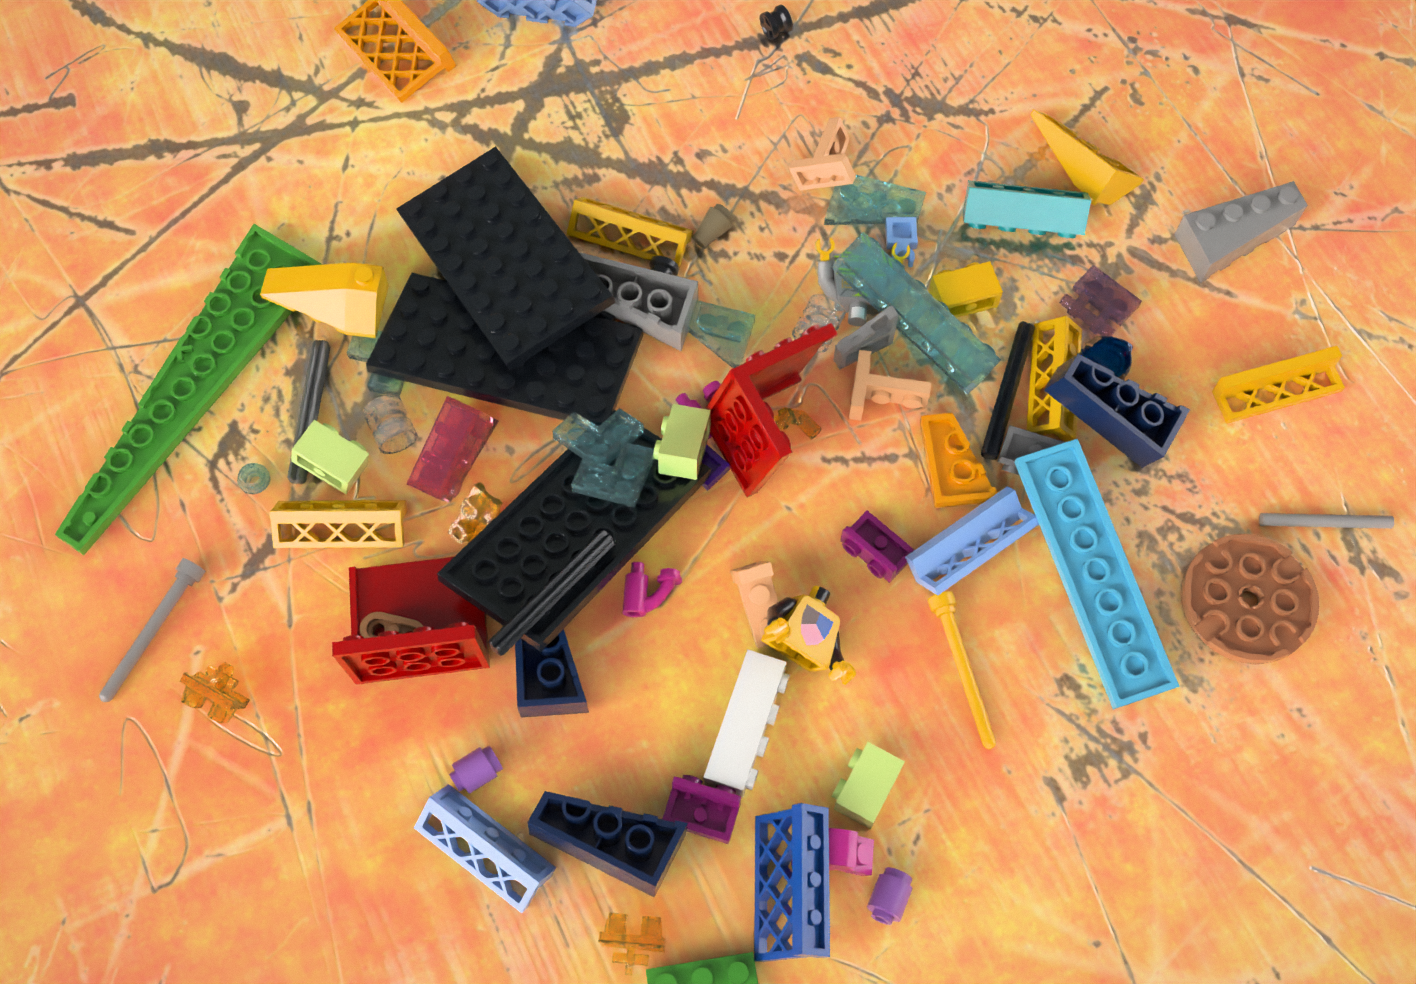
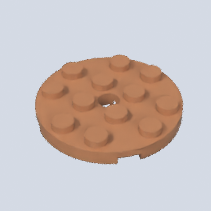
M1234 534L1221 537L1199 551L1188 565L1181 585L1183 611L1189 625L1198 638L1216 653L1228 659L1247 664L1275 662L1295 652L1306 642L1315 628L1319 615V596L1311 573L1307 568L1304 570L1300 563L1291 555L1292 551L1274 540L1252 534ZM1242 592H1252L1257 598V605L1249 607L1240 596Z

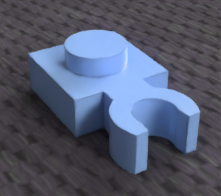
M886 217V249H892L893 245L897 242L895 254L902 257L906 254L907 246L909 245L910 254L906 259L908 260V267H913L915 253L912 249H917L918 244L916 217ZM893 255L891 257V263L894 262L895 257Z

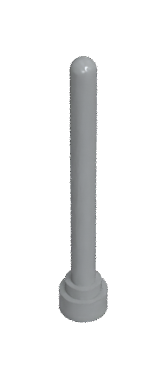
M182 558L175 568L177 570L175 574L176 581L99 694L101 701L110 702L188 585L192 586L194 582L199 583L206 572L203 568L186 558Z

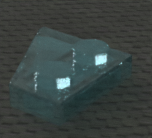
M696 300L688 324V332L729 366L735 368L742 365L756 315Z

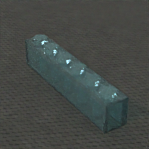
M864 232L853 241L831 267L879 313L893 305L899 314L896 328L966 394H969L1001 361L990 345L978 339L966 323L960 322L950 313L946 304L936 300L921 281L914 279L908 274L898 260L891 258L881 248L877 240L869 237Z

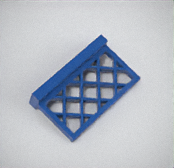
M798 803L792 805V809L755 816L754 961L756 962L807 957H830L829 808ZM772 823L776 831L769 841L768 824ZM791 824H792V835H791V834L789 833V831H788V829H789V827L791 826ZM784 840L788 846L781 857L776 850L781 841ZM772 859L776 867L769 877L767 875V866ZM791 860H792V872H791V870H790L789 867H788V865L790 864ZM784 876L788 883L783 892L780 893L776 886L781 877ZM772 896L776 904L769 914L767 911V901ZM791 897H792V908H791V907L789 906V904H788V902H789V900L791 899ZM783 912L788 920L781 931L776 923ZM771 933L776 941L770 951L767 952V938ZM791 934H792V946H791V944L788 942V939L790 938Z

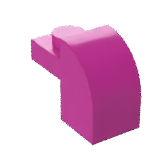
M829 828V871L838 870L859 876H871L874 840L858 836L856 831Z

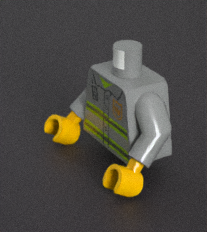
M830 237V247L827 251H823L819 246L820 238H818L815 242V249L820 254V259L817 260L819 286L828 300L834 301L836 311L848 313V323L850 325L863 326L866 324L867 314H878L880 305L888 304L899 291L905 266L902 265L903 260L910 254L909 245L907 246L906 254L902 257L895 254L897 242L893 245L892 255L895 257L893 263H890V257L834 253L831 259L829 254L834 250V240Z

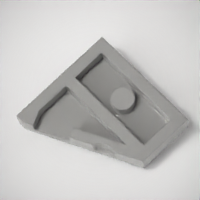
M893 305L883 310L835 345L833 360L839 370L856 362L859 350L872 351L871 354L893 344L899 316Z

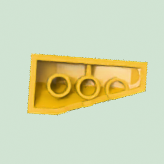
M1034 109L1030 113L1074 186L1082 192L1089 194L1091 204L1096 206L1099 202L1111 205L1144 181L1141 176L1117 159H1111L1102 153L1097 154L1100 148L1082 138L1076 140L1078 136L1076 132L1050 115Z
M352 262L267 269L260 295L261 298L288 310H297L310 316L313 321L329 324L335 327L336 331L345 335L376 338L389 285L383 266Z

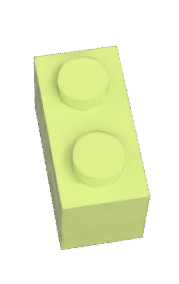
M677 404L672 405L670 415L663 417L661 426L662 441L657 440L654 448L653 458L658 460L660 474L697 480L710 434L711 410Z
M313 420L292 448L291 461L344 494H347L367 467L369 453L366 452L365 447L354 440L348 441L340 436L333 426L326 423L322 425Z
M867 742L863 751L856 748L848 764V767L853 769L848 780L846 781L841 778L831 796L837 799L834 810L871 829L905 761L870 742Z

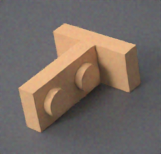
M840 117L829 118L813 158L792 160L789 170L800 191L853 184L856 175L845 153L850 138Z
M859 350L849 419L861 421L865 399H870L879 404L889 402L903 404L907 408L927 407L931 382L869 374L872 351Z
M759 561L730 570L733 583L738 586L757 648L767 646L766 643L761 641L765 633L764 628L768 626L767 610L779 602L771 576L774 575L771 563Z

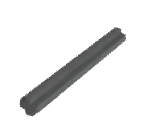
M315 340L312 343L293 447L313 420H318L331 348L325 340ZM290 460L288 480L293 484H304L307 480L308 471Z

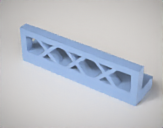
M1007 486L905 556L916 582L938 596L1038 526L1039 523L1035 514L1021 507L1016 491ZM1019 519L1023 520L1020 524L1011 526ZM991 539H997V540H995V541L992 542V543H987V544H985L986 542H988V541L991 540ZM972 556L967 561H961L965 557ZM947 574L937 582L933 581L939 575Z
M449 784L429 797L414 826L415 830L521 913L528 908L538 888L551 878L556 869L549 861ZM432 814L441 820L444 831L438 832L428 824ZM456 837L464 838L468 842L471 852L465 853L458 847ZM483 858H489L495 863L498 874H492L485 868ZM516 879L527 888L523 898L513 891L510 880Z

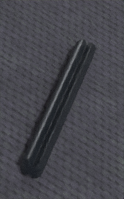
M1020 322L1015 334L981 450V456L990 460H996L999 455L1034 334L1035 326L1032 323Z
M603 530L599 531L489 639L490 649L499 656L504 655L613 547V537Z

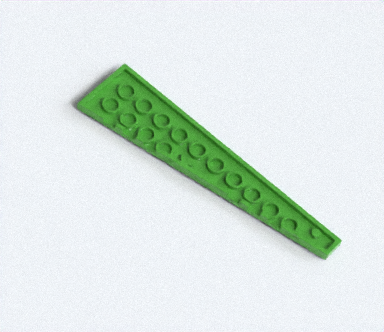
M256 224L252 225L236 250V258L229 269L225 268L220 275L221 281L215 291L209 292L204 300L206 305L198 316L193 317L186 328L185 334L179 339L138 403L140 408L131 422L127 420L122 428L123 435L115 447H110L104 456L106 461L100 471L92 475L85 486L84 492L78 497L56 531L55 535L82 555H85L293 312L261 298L260 293L267 269L323 264Z

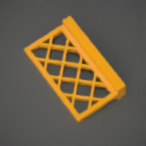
M368 0L334 28L336 33L401 103L442 69L450 72L457 66L448 49L401 0ZM379 5L382 8L381 18H369V13ZM361 25L359 35L348 36L345 33L352 26ZM367 25H380L378 35H366ZM386 25H398L397 35H385ZM414 42V53H401L402 43ZM377 43L376 52L364 53V44ZM383 43H396L395 53H382ZM381 60H393L392 71H380ZM400 60H412L411 70L398 71ZM419 60H431L434 63L427 70H417ZM397 78H410L409 84L401 91L396 88Z

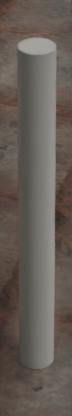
M1260 513L1259 524L1260 526L1392 529L1394 527V517L1380 515Z

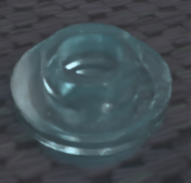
M248 463L240 469L237 482L245 493L258 494L268 487L270 473L261 464ZM253 477H260L256 482L250 483Z

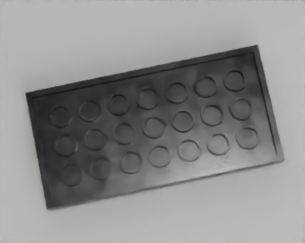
M496 146L396 208L403 221L510 371L616 303L607 287Z
M411 273L366 363V367L369 373L607 431L643 338V329L634 325L594 316L510 371L447 281Z
M615 410L607 431L590 427L437 573L438 580L504 626L599 531L603 530L613 537V547L521 637V639L542 652L709 479L711 468L701 463L697 480L660 474L658 460L654 459L653 455L656 441H662V438Z

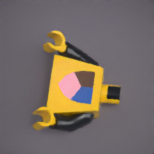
M813 586L809 595L803 594L791 598L786 597L769 607L767 610L768 626L764 628L765 633L761 641L808 672L830 668L829 678L836 681L840 677L843 685L849 683L856 676L854 667L849 662L844 661L841 653L838 631L840 625L839 616L826 608L830 597L828 590L820 586Z

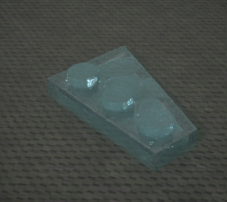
M856 175L853 184L835 186L825 215L824 225L885 224L886 217H916V222L918 223L926 192Z

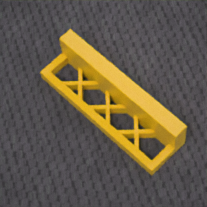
M581 197L574 200L566 235L651 260L653 256H664L658 246L666 240L678 244L675 259L671 260L676 262L680 268L686 244L691 242L694 230L590 198ZM579 214L588 216L595 228L588 233L577 230ZM598 220L605 221V222L600 225V223L598 222ZM610 223L618 226L623 237L616 241L609 240L602 228ZM625 228L631 229L633 231L628 233ZM597 231L600 237L593 235V233ZM637 232L644 233L651 246L644 250L636 248L630 236ZM654 237L660 238L661 240L656 242ZM623 240H625L628 245L622 244V243H620V242H622ZM653 248L655 253L648 251Z
M1066 315L1034 324L1027 431L1040 435L1054 433L1064 442L1076 439L1077 416L1049 394L1043 400L1039 398V394L1045 384L1050 381L1057 367L1075 355H1081L1082 328ZM1055 329V335L1046 345L1043 344V333ZM1049 354H1052L1053 363L1045 372H1042V362ZM1046 409L1050 411L1049 424L1037 426L1038 418Z
M1333 346L1224 376L1219 379L1211 392L1226 424L1336 394L1345 389L1335 368L1342 354L1338 346ZM1326 372L1332 385L1323 387L1312 382L1314 376ZM1291 381L1304 387L1302 394L1294 395L1283 389L1286 383ZM1262 389L1275 394L1273 402L1265 403L1254 397L1257 391ZM1235 397L1247 404L1244 410L1233 413L1227 399Z
M406 500L278 501L270 510L273 548L403 547L405 544L403 519L407 513ZM302 523H310V524L306 527V526H305L304 524H302ZM315 523H324L333 533L329 538H319L310 529ZM348 523H357L366 532L361 538H351L342 529ZM380 523H395L396 538H384L374 529ZM280 524H292L301 533L296 538L282 539Z

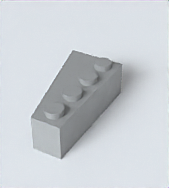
M1293 181L1185 214L1174 235L1199 282L1202 283L1209 279L1213 273L1218 270L1222 271L1230 266L1239 257L1248 255L1257 246L1269 242L1295 226L1308 205Z
M580 252L581 256L615 299L616 303L604 311L614 315L616 319L626 324L643 329L644 333L682 351L698 303V281Z

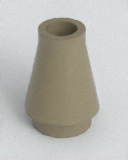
M716 204L714 208L710 207L692 239L700 247L706 249L710 243L732 228L731 223L735 220L734 216L721 204Z

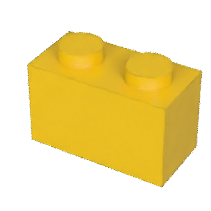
M991 261L981 264L974 262L964 268L953 271L942 270L932 276L929 287V294L940 322L997 308L1003 293Z

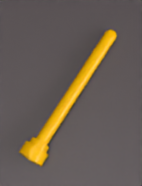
M946 591L938 596L933 595L928 598L931 612L935 613L937 618H941L982 744L986 749H993L996 745V740L953 615L956 613L955 607L957 606L952 591Z

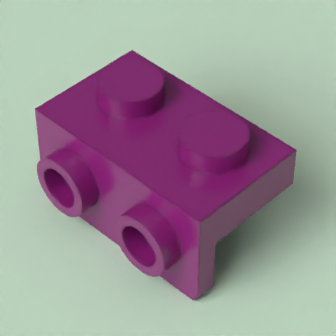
M868 510L851 527L846 526L842 530L840 541L845 551L855 558L857 556L867 563V568L874 576L880 579L884 578L889 583L908 564L905 556L914 551L910 545Z
M683 775L682 778L674 776L672 790L662 820L671 822L677 820L688 823L687 832L729 844L741 805V796L736 795V790L724 785H716V788L702 785L703 781L694 776Z

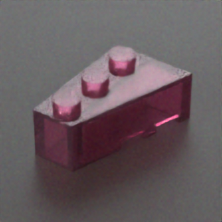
M447 396L407 481V485L450 503L459 494L465 477L499 420Z

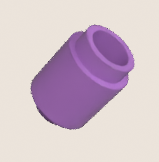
M489 745L484 749L479 747L451 764L454 771L449 775L459 792L466 789L470 794L498 777L496 773L501 771L503 767Z
M887 867L884 874H879L867 908L872 912L871 917L874 920L886 925H891L893 921H901L913 889L910 886L912 882L911 876L891 867Z

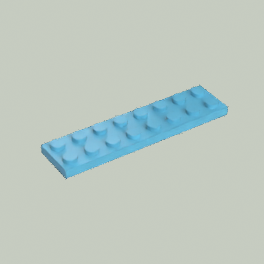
M1078 438L1018 457L1014 463L1113 710L1180 687Z

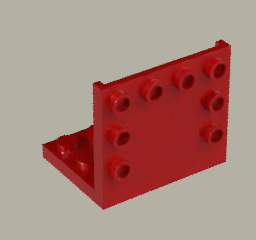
M832 323L821 328L818 325L811 326L801 334L802 337L792 341L791 337H788L778 342L772 351L764 353L763 350H760L750 355L745 360L746 363L729 371L705 408L711 410L710 434L724 459L730 464V469L747 498L758 493L792 453L788 436L785 432L780 431L774 421L772 408L763 400L802 381L799 374L821 345L838 335Z
M454 557L365 568L349 567L351 635L344 637L343 641L332 642V656L356 685L490 668L486 614L438 580L437 573ZM373 612H384L414 619L423 625V627L415 628L411 633L399 634L397 631H385V628L381 627L374 632V636L378 637L364 638L360 634L362 620Z

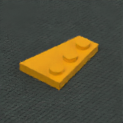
M954 414L922 415L920 426L934 508L980 504L997 494L996 488L991 486L985 475L986 471L981 462L978 463L970 449V443Z

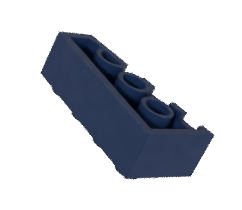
M1079 354L1057 367L1044 389L1045 392L1141 468L1165 456L1190 409L1182 405L1175 406L1166 402L1167 398L1158 393L1152 395L1140 389L1139 384L1130 379L1124 381L1114 376V371Z
M564 629L542 652L520 638L515 643L517 708L521 718L589 713L587 701Z
M547 791L542 795L528 820L529 835L654 898L686 836L688 823L677 820L671 822L658 819V816L644 813L640 815L622 811V808L610 805L609 807L595 805L587 800Z

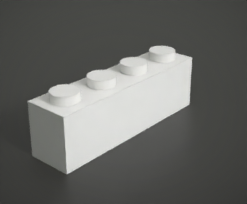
M747 649L703 777L704 785L716 788V785L730 787L736 790V795L742 798L746 788L753 789L758 770L753 769L756 757L763 758L769 738L765 737L764 733L767 724L774 726L780 707L774 703L778 692L785 693L790 674L785 673V661Z

